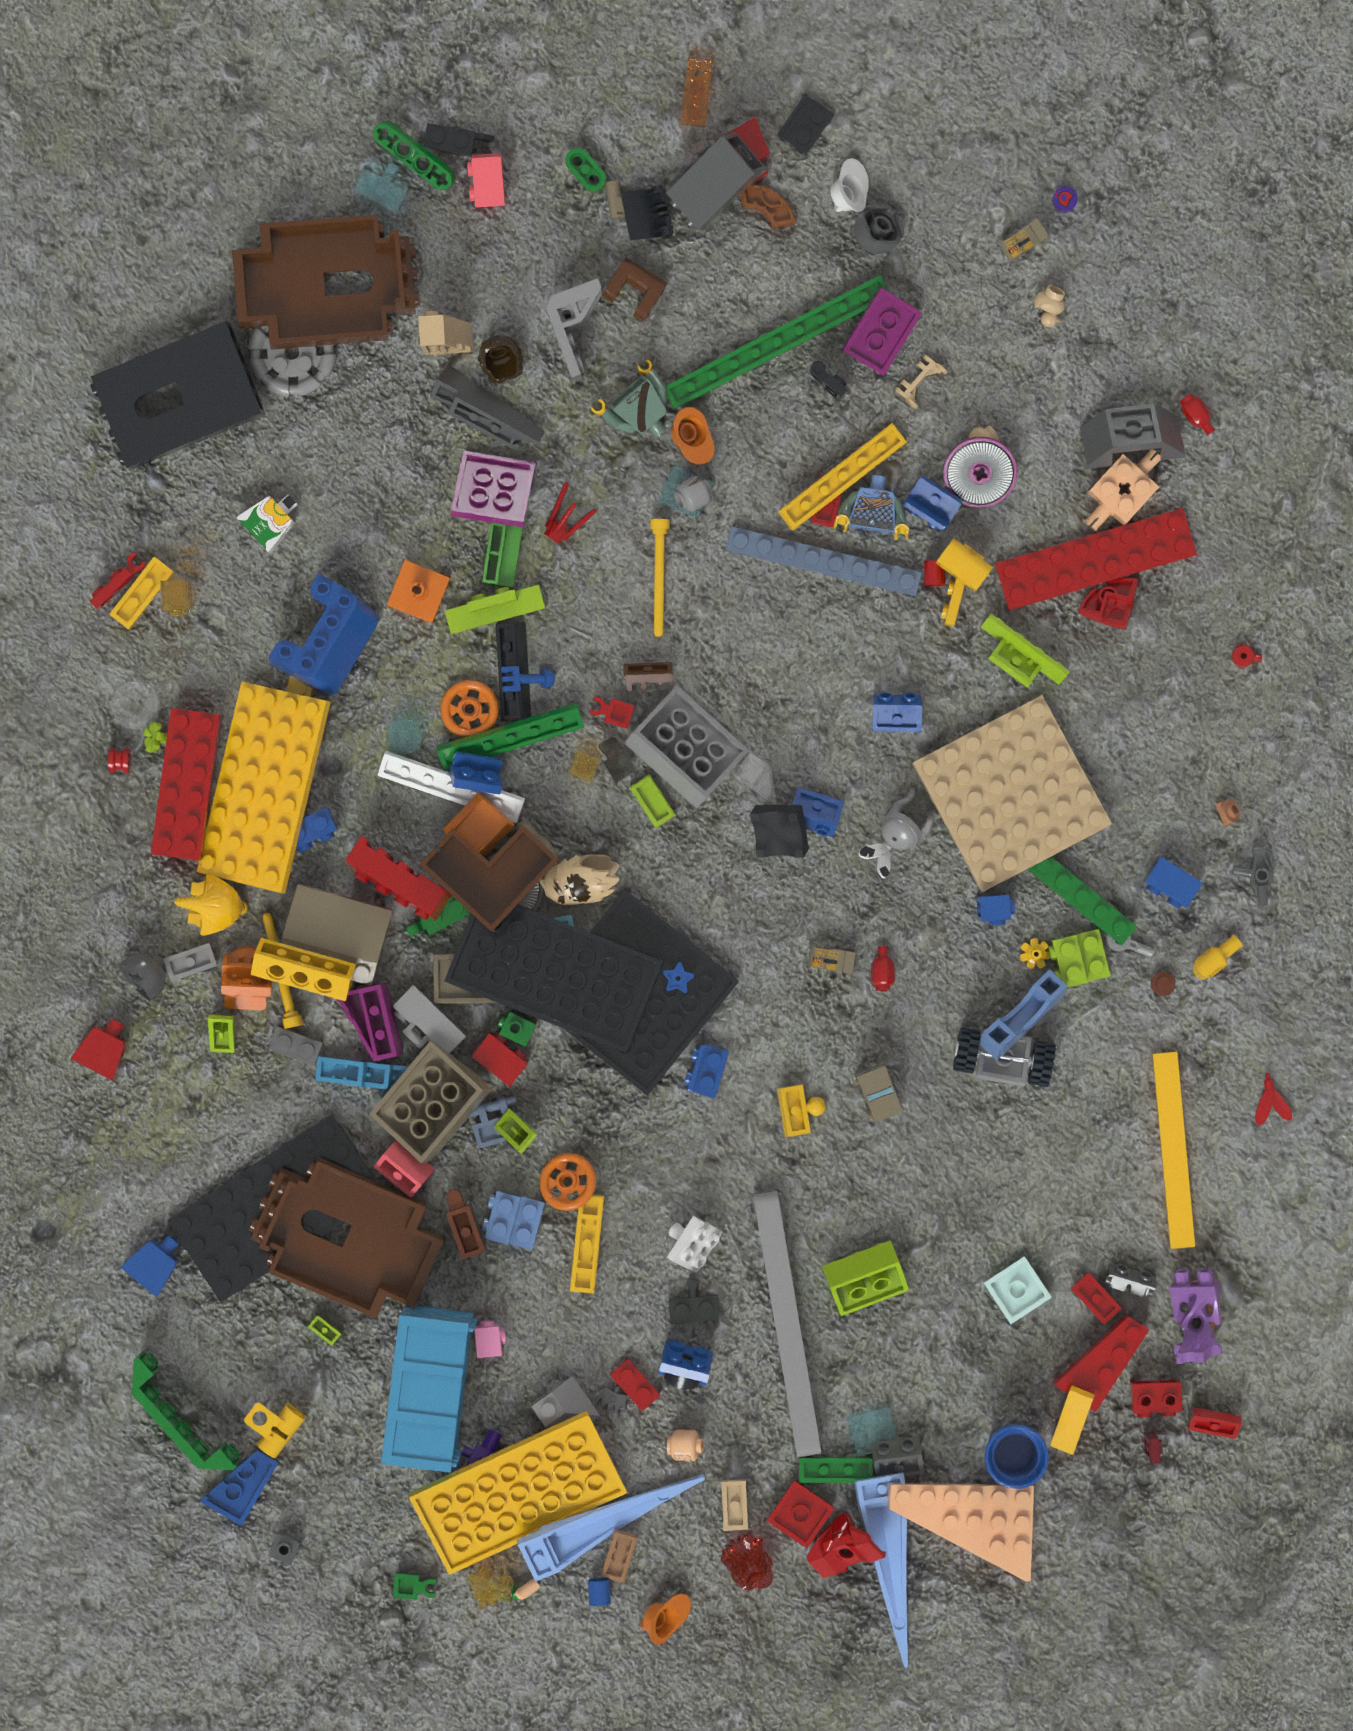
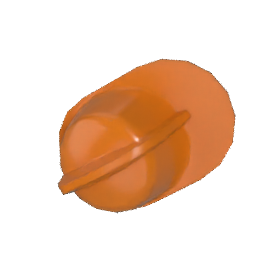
M685 407L676 414L671 428L673 442L680 447L682 454L694 464L709 462L714 456L715 447L704 415L693 407Z
M680 1593L671 1597L666 1603H654L647 1608L644 1618L640 1622V1627L649 1633L654 1644L661 1645L665 1643L684 1623L691 1609L690 1598L686 1594Z

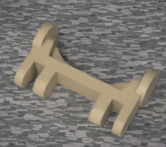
M924 355L923 359L929 364L926 366L921 361L916 364L922 372L910 385L904 379L900 383L906 389L905 392L898 387L895 388V391L914 409L918 408V405L915 403L916 388L925 377L936 373L944 375L948 373L943 366L935 363L927 355Z

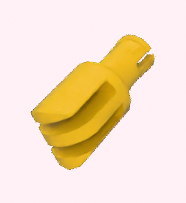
M1232 935L1218 948L1211 946L1195 960L1193 965L1194 975L1202 980L1216 975L1227 966V958L1243 947L1240 940L1235 935Z

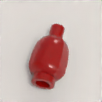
M1190 393L1179 401L1182 405V413L1193 426L1202 428L1207 436L1215 430L1210 423L1211 413L1200 397L1193 396Z
M879 946L878 957L871 964V983L876 986V991H890V986L895 982V966L893 960L888 957V947Z

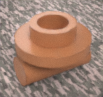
M1227 799L1215 804L1224 827L1239 820L1240 808L1233 800Z

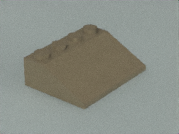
M298 883L281 943L354 963L356 967L353 981L372 986L379 967L393 909Z
M430 1041L369 1115L421 1164L432 1162L492 1088L474 1071L435 1042Z

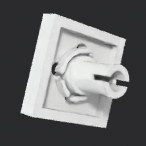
M695 1216L692 1217L686 1228L676 1223L671 1227L669 1236L676 1239L677 1242L667 1258L697 1273L704 1266L712 1248L718 1244L723 1231Z

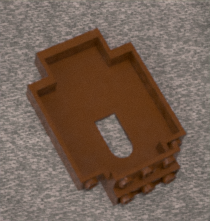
M378 215L259 224L261 248L232 250L239 328L268 326L271 350L389 340L388 333L393 332L392 317L387 318V316L416 314L415 306H420L419 291H414L413 282H418L417 267L412 268L411 259L416 258L415 243L410 244L409 236L399 237V230L389 231V238H380L384 237L383 222H378ZM362 270L370 273L373 277V286L365 293L325 295L324 273Z
M320 1157L317 1158L315 1163L310 1162L305 1174L309 1176L308 1179L284 1168H280L278 1174L273 1173L268 1186L272 1187L268 1196L263 1195L258 1207L262 1209L259 1218L254 1217L248 1229L252 1232L251 1239L259 1242L260 1249L268 1252L271 1247L276 1250V1252L271 1250L266 1264L269 1265L268 1273L376 1319L386 1297L414 1308L443 1243V1236L418 1226L426 1209L425 1202L414 1197L410 1198L402 1192ZM309 1210H318L352 1226L343 1246L306 1231L301 1224L302 1216Z

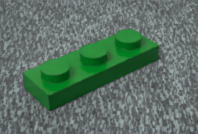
M799 1457V1483H854L856 1480L873 1477V1457Z

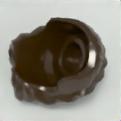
M496 335L482 342L478 361L482 371L488 375L491 383H503L507 379H515L523 373L522 364L524 359L522 350L514 339L504 335Z

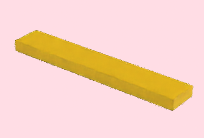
M891 423L778 511L779 515L792 531L902 447L907 441L895 425Z

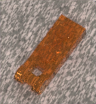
M688 57L681 125L705 128L713 59L706 58L703 61L696 60V57ZM695 69L704 70V76L694 75Z

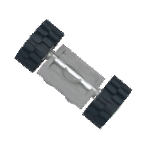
M960 1027L953 1061L954 1071L973 1074L977 1058H979L976 1078L1024 1087L1029 1067L1028 1084L1043 1087L1049 1086L1053 1072L1056 1044L1036 1040L1032 1056L1029 1057L1032 1038L1022 1036L1002 1057L996 1060L981 1045L979 1048L980 1030Z

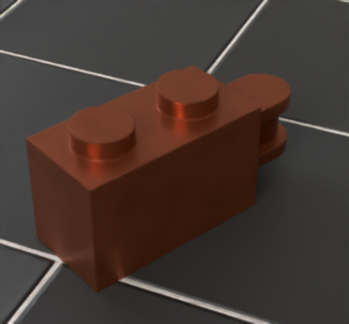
M455 1188L451 1189L446 1196L450 1208L446 1215L463 1260L483 1253L487 1248L471 1203L465 1205L461 1191Z

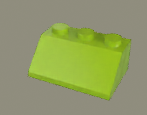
M891 1240L822 1266L841 1316L909 1291Z

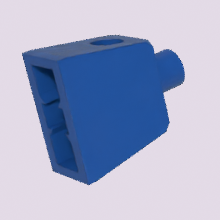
M168 1235L161 1244L152 1239L120 1268L157 1297L162 1292L179 1262L172 1253L180 1243L171 1235Z

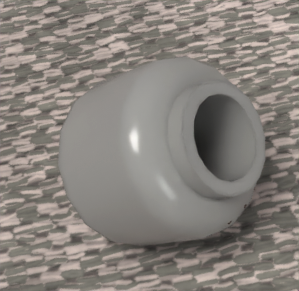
M692 476L677 484L674 498L680 509L693 512L709 503L712 489L707 480H702L698 476Z

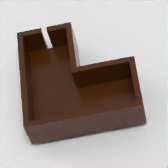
M524 826L511 837L490 861L486 860L452 828L437 844L442 849L439 852L433 849L419 865L493 932L553 868L559 859Z

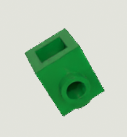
M510 1011L508 1016L503 1014L497 1027L501 1029L500 1035L526 1047L537 1023Z

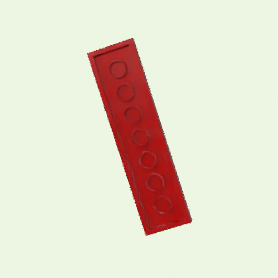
M1181 508L995 563L1008 611L1190 558L1196 556L1197 553L1184 509Z

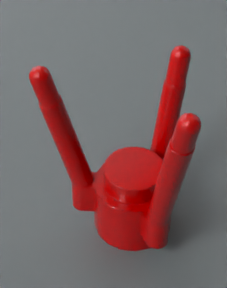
M568 482L564 483L551 516L545 524L547 529L544 534L558 544L562 540L567 541L577 529L596 513V509H592L566 531L568 526L565 525V522L576 507V503L573 502L561 520H555L569 486Z

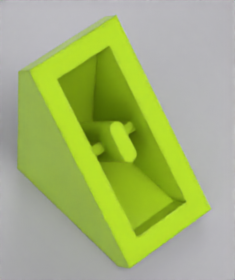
M208 1015L210 1052L235 1053L237 1015Z
M508 1109L494 1126L521 1154L538 1135L534 1128L511 1109Z

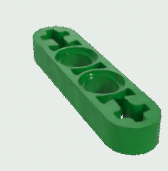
M383 121L375 126L373 136L376 142L438 190H446L455 183L456 175L448 165L394 123ZM385 128L389 130L387 133L389 136L386 138L382 136V130ZM398 136L399 139H397V140L394 142V144L392 145L391 142L394 141L393 138H395V137ZM400 142L409 144V154H403L400 151ZM420 157H425L429 160L430 166L428 169H423L419 166ZM435 167H438V169L435 170V173L431 175L430 172H432L435 169ZM443 173L447 175L445 178L446 182L444 183L440 181V175H442Z

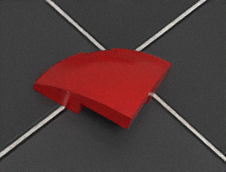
M1118 578L1108 581V586L1098 591L1097 588H1094L1082 601L1078 613L1099 623L1126 630L1139 579Z

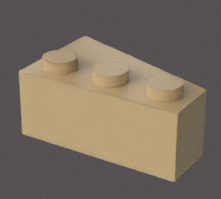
M438 311L424 312V316H418L420 347L424 355L473 352L472 323L446 315H439Z

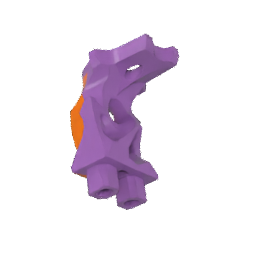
M1211 1268L1199 1269L1197 1271L1198 1281H1191L1189 1269H1177L1174 1275V1282L1169 1287L1173 1304L1174 1322L1180 1323L1184 1332L1183 1342L1177 1343L1174 1348V1355H1177V1364L1185 1362L1204 1363L1211 1356L1223 1353L1222 1347L1216 1341L1214 1334L1215 1325L1221 1324L1220 1280L1214 1279ZM1182 1302L1187 1303L1188 1311L1182 1310ZM1194 1318H1200L1202 1324L1199 1328L1192 1327V1320Z

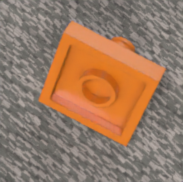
M404 560L387 606L433 624L451 578Z

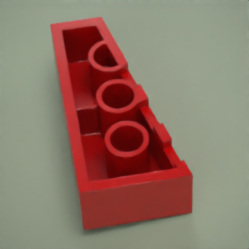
M361 836L345 860L355 872L353 876L365 884L367 881L375 885L374 889L384 896L387 893L395 897L394 901L402 907L407 908L409 905L416 909L414 913L420 918L427 920L429 917L436 921L451 898L450 894L422 874L418 873L415 875V871L403 862H394V858L380 847L377 851L374 850L368 843L369 840Z
M1125 1313L1101 1338L1087 1348L1061 1375L1057 1376L1052 1383L1067 1394L1071 1386L1094 1394L1090 1409L1096 1412L1147 1335L1149 1329Z

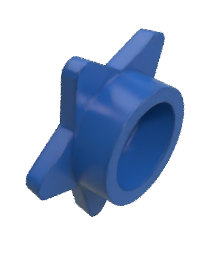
M678 962L673 970L663 971V974L668 979L667 991L679 989L683 993H687V982L694 978L695 975L693 973L686 972L681 962ZM677 976L681 978L679 981L676 980Z

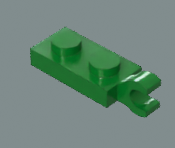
M451 896L436 921L429 917L427 920L421 918V921L406 929L410 937L425 929L431 935L472 913Z

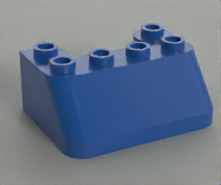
M318 573L311 584L310 590L312 597L316 601L327 606L303 648L288 640L280 641L269 655V664L325 696H332L342 687L378 625V616L374 610L354 593Z

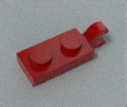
M134 552L128 556L127 567L123 570L118 568L109 577L111 581L105 587L101 585L91 594L93 598L90 600V603L96 609L100 610L135 577L136 573L146 567L147 564L144 561L139 566H134L133 560L138 556L137 553Z

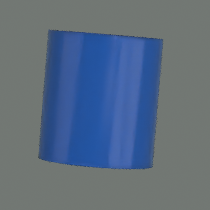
M592 1578L588 1580L590 1606H606L611 1604L610 1579Z

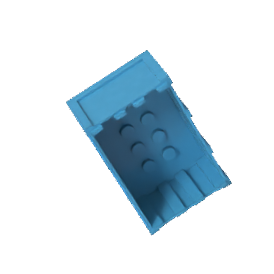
M405 1305L401 1311L398 1321L381 1464L451 1473L452 1467H457L462 1452L457 1450L471 1332L474 1331L478 1318H473L474 1312L417 1305L414 1308Z

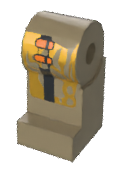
M1036 218L1017 231L1016 234L1003 241L999 247L1009 262L1045 242L1049 235Z
M810 946L808 966L853 974L856 952Z

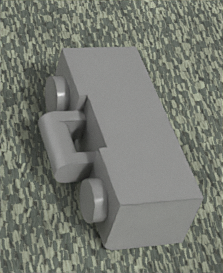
M415 984L393 1005L396 1009L394 1014L403 1023L406 1020L410 1023L403 1030V1033L419 1049L427 1041H433L450 1054L467 1036ZM415 1025L426 1034L424 1038L413 1029Z

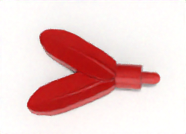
M1266 1073V1079L1263 1080L1265 1091L1255 1113L1256 1124L1262 1125L1267 1120L1272 1106L1281 1118L1290 1121L1292 1119L1291 1109L1275 1090L1270 1073Z

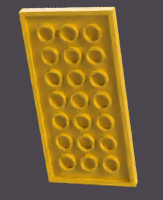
M241 681L207 824L201 861L198 862L196 872L202 874L210 873L218 878L278 893H286L331 702Z
M585 1411L409 1492L408 1496L447 1572L451 1575L518 1544V1538L538 1531L541 1526L590 1511L626 1494L627 1490L588 1411Z

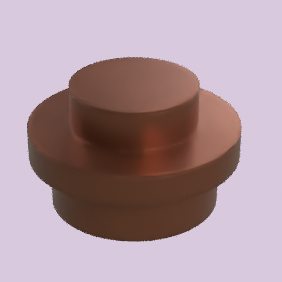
M1158 972L1151 979V988L1159 996L1170 995L1175 989V979L1168 972Z

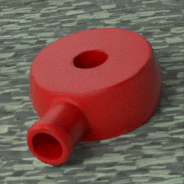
M1245 644L1236 646L1231 654L1233 663L1241 668L1250 666L1253 661L1262 662V654H1254L1253 649ZM1242 653L1245 654L1244 659L1241 658Z

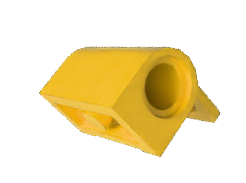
M955 538L952 539L935 562L974 592L993 569V566L987 563L982 555L967 544L963 545Z
M258 1402L247 1414L244 1422L262 1435L256 1443L257 1446L267 1455L276 1458L307 1416L288 1402L280 1411L279 1416ZM262 1411L266 1414L267 1421L264 1425L254 1423L253 1415L256 1412Z

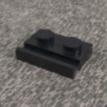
M805 94L777 136L784 139L804 155H807L834 117V113Z

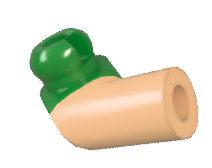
M533 1578L519 1588H515L513 1583H508L502 1588V1591L508 1600H523L540 1589V1586Z

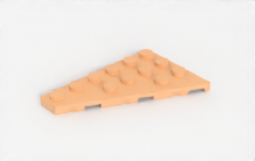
M889 1483L888 1508L1022 1580L1031 1581L1033 1485L1022 1489H1013L1001 1484Z

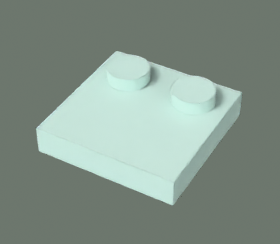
M1025 1256L984 1283L1010 1324H1013L1052 1298Z

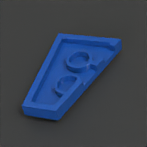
M257 1449L199 1502L242 1526L279 1460Z

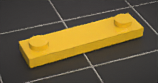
M593 1194L585 1205L578 1208L570 1291L594 1294L604 1195Z

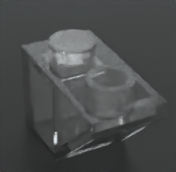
M749 753L733 776L737 779L735 784L746 792L749 788L756 792L755 798L763 804L768 805L770 802L774 805L777 799L771 767L752 753Z

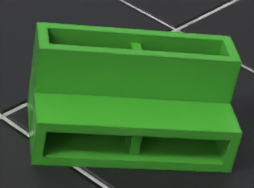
M491 523L482 580L483 584L514 588L523 528Z

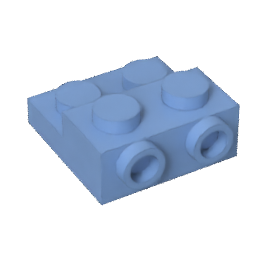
M497 1190L496 1195L491 1194L488 1208L492 1209L490 1219H484L481 1231L486 1233L484 1239L532 1250L545 1202Z

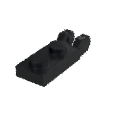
M427 123L423 147L429 150L470 157L477 154H492L488 149L473 147L475 140L486 143L494 142V136L476 133V131Z

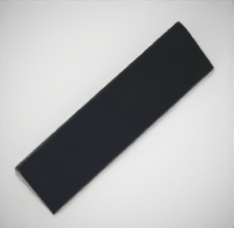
M518 621L495 623L501 721L523 720L531 717L529 683L520 684L521 691L503 692L502 687L511 686V682H502V677L511 675L510 673H501V667L519 666V674H529L526 623Z

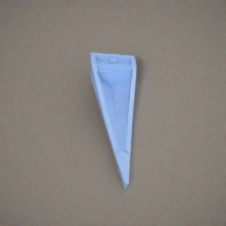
M898 1472L856 1480L854 1483L858 1501L857 1506L864 1531L871 1536V1540L881 1551L886 1552V1557L875 1561L874 1566L903 1666L907 1668V1518L888 1508L889 1483H905L904 1473Z
M704 1474L541 1526L538 1531L518 1538V1546L535 1582L561 1571L585 1552L612 1535L615 1528H623L658 1505L702 1482L705 1479Z

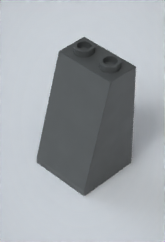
M734 132L721 136L666 193L670 197L669 202L677 210L680 209L686 216L685 221L693 229L700 230L705 228L767 171V168L740 136Z

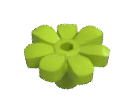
M152 721L149 724V728L144 729L143 735L147 737L144 739L147 752L154 753L155 750L160 748V743L166 744L167 734L160 732V723Z

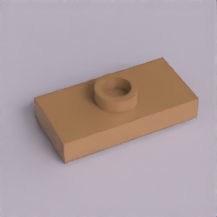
M615 1528L601 1577L620 1583L625 1582L638 1535Z

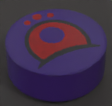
M1060 187L1053 195V205L1061 212H1069L1077 204V193L1071 187Z

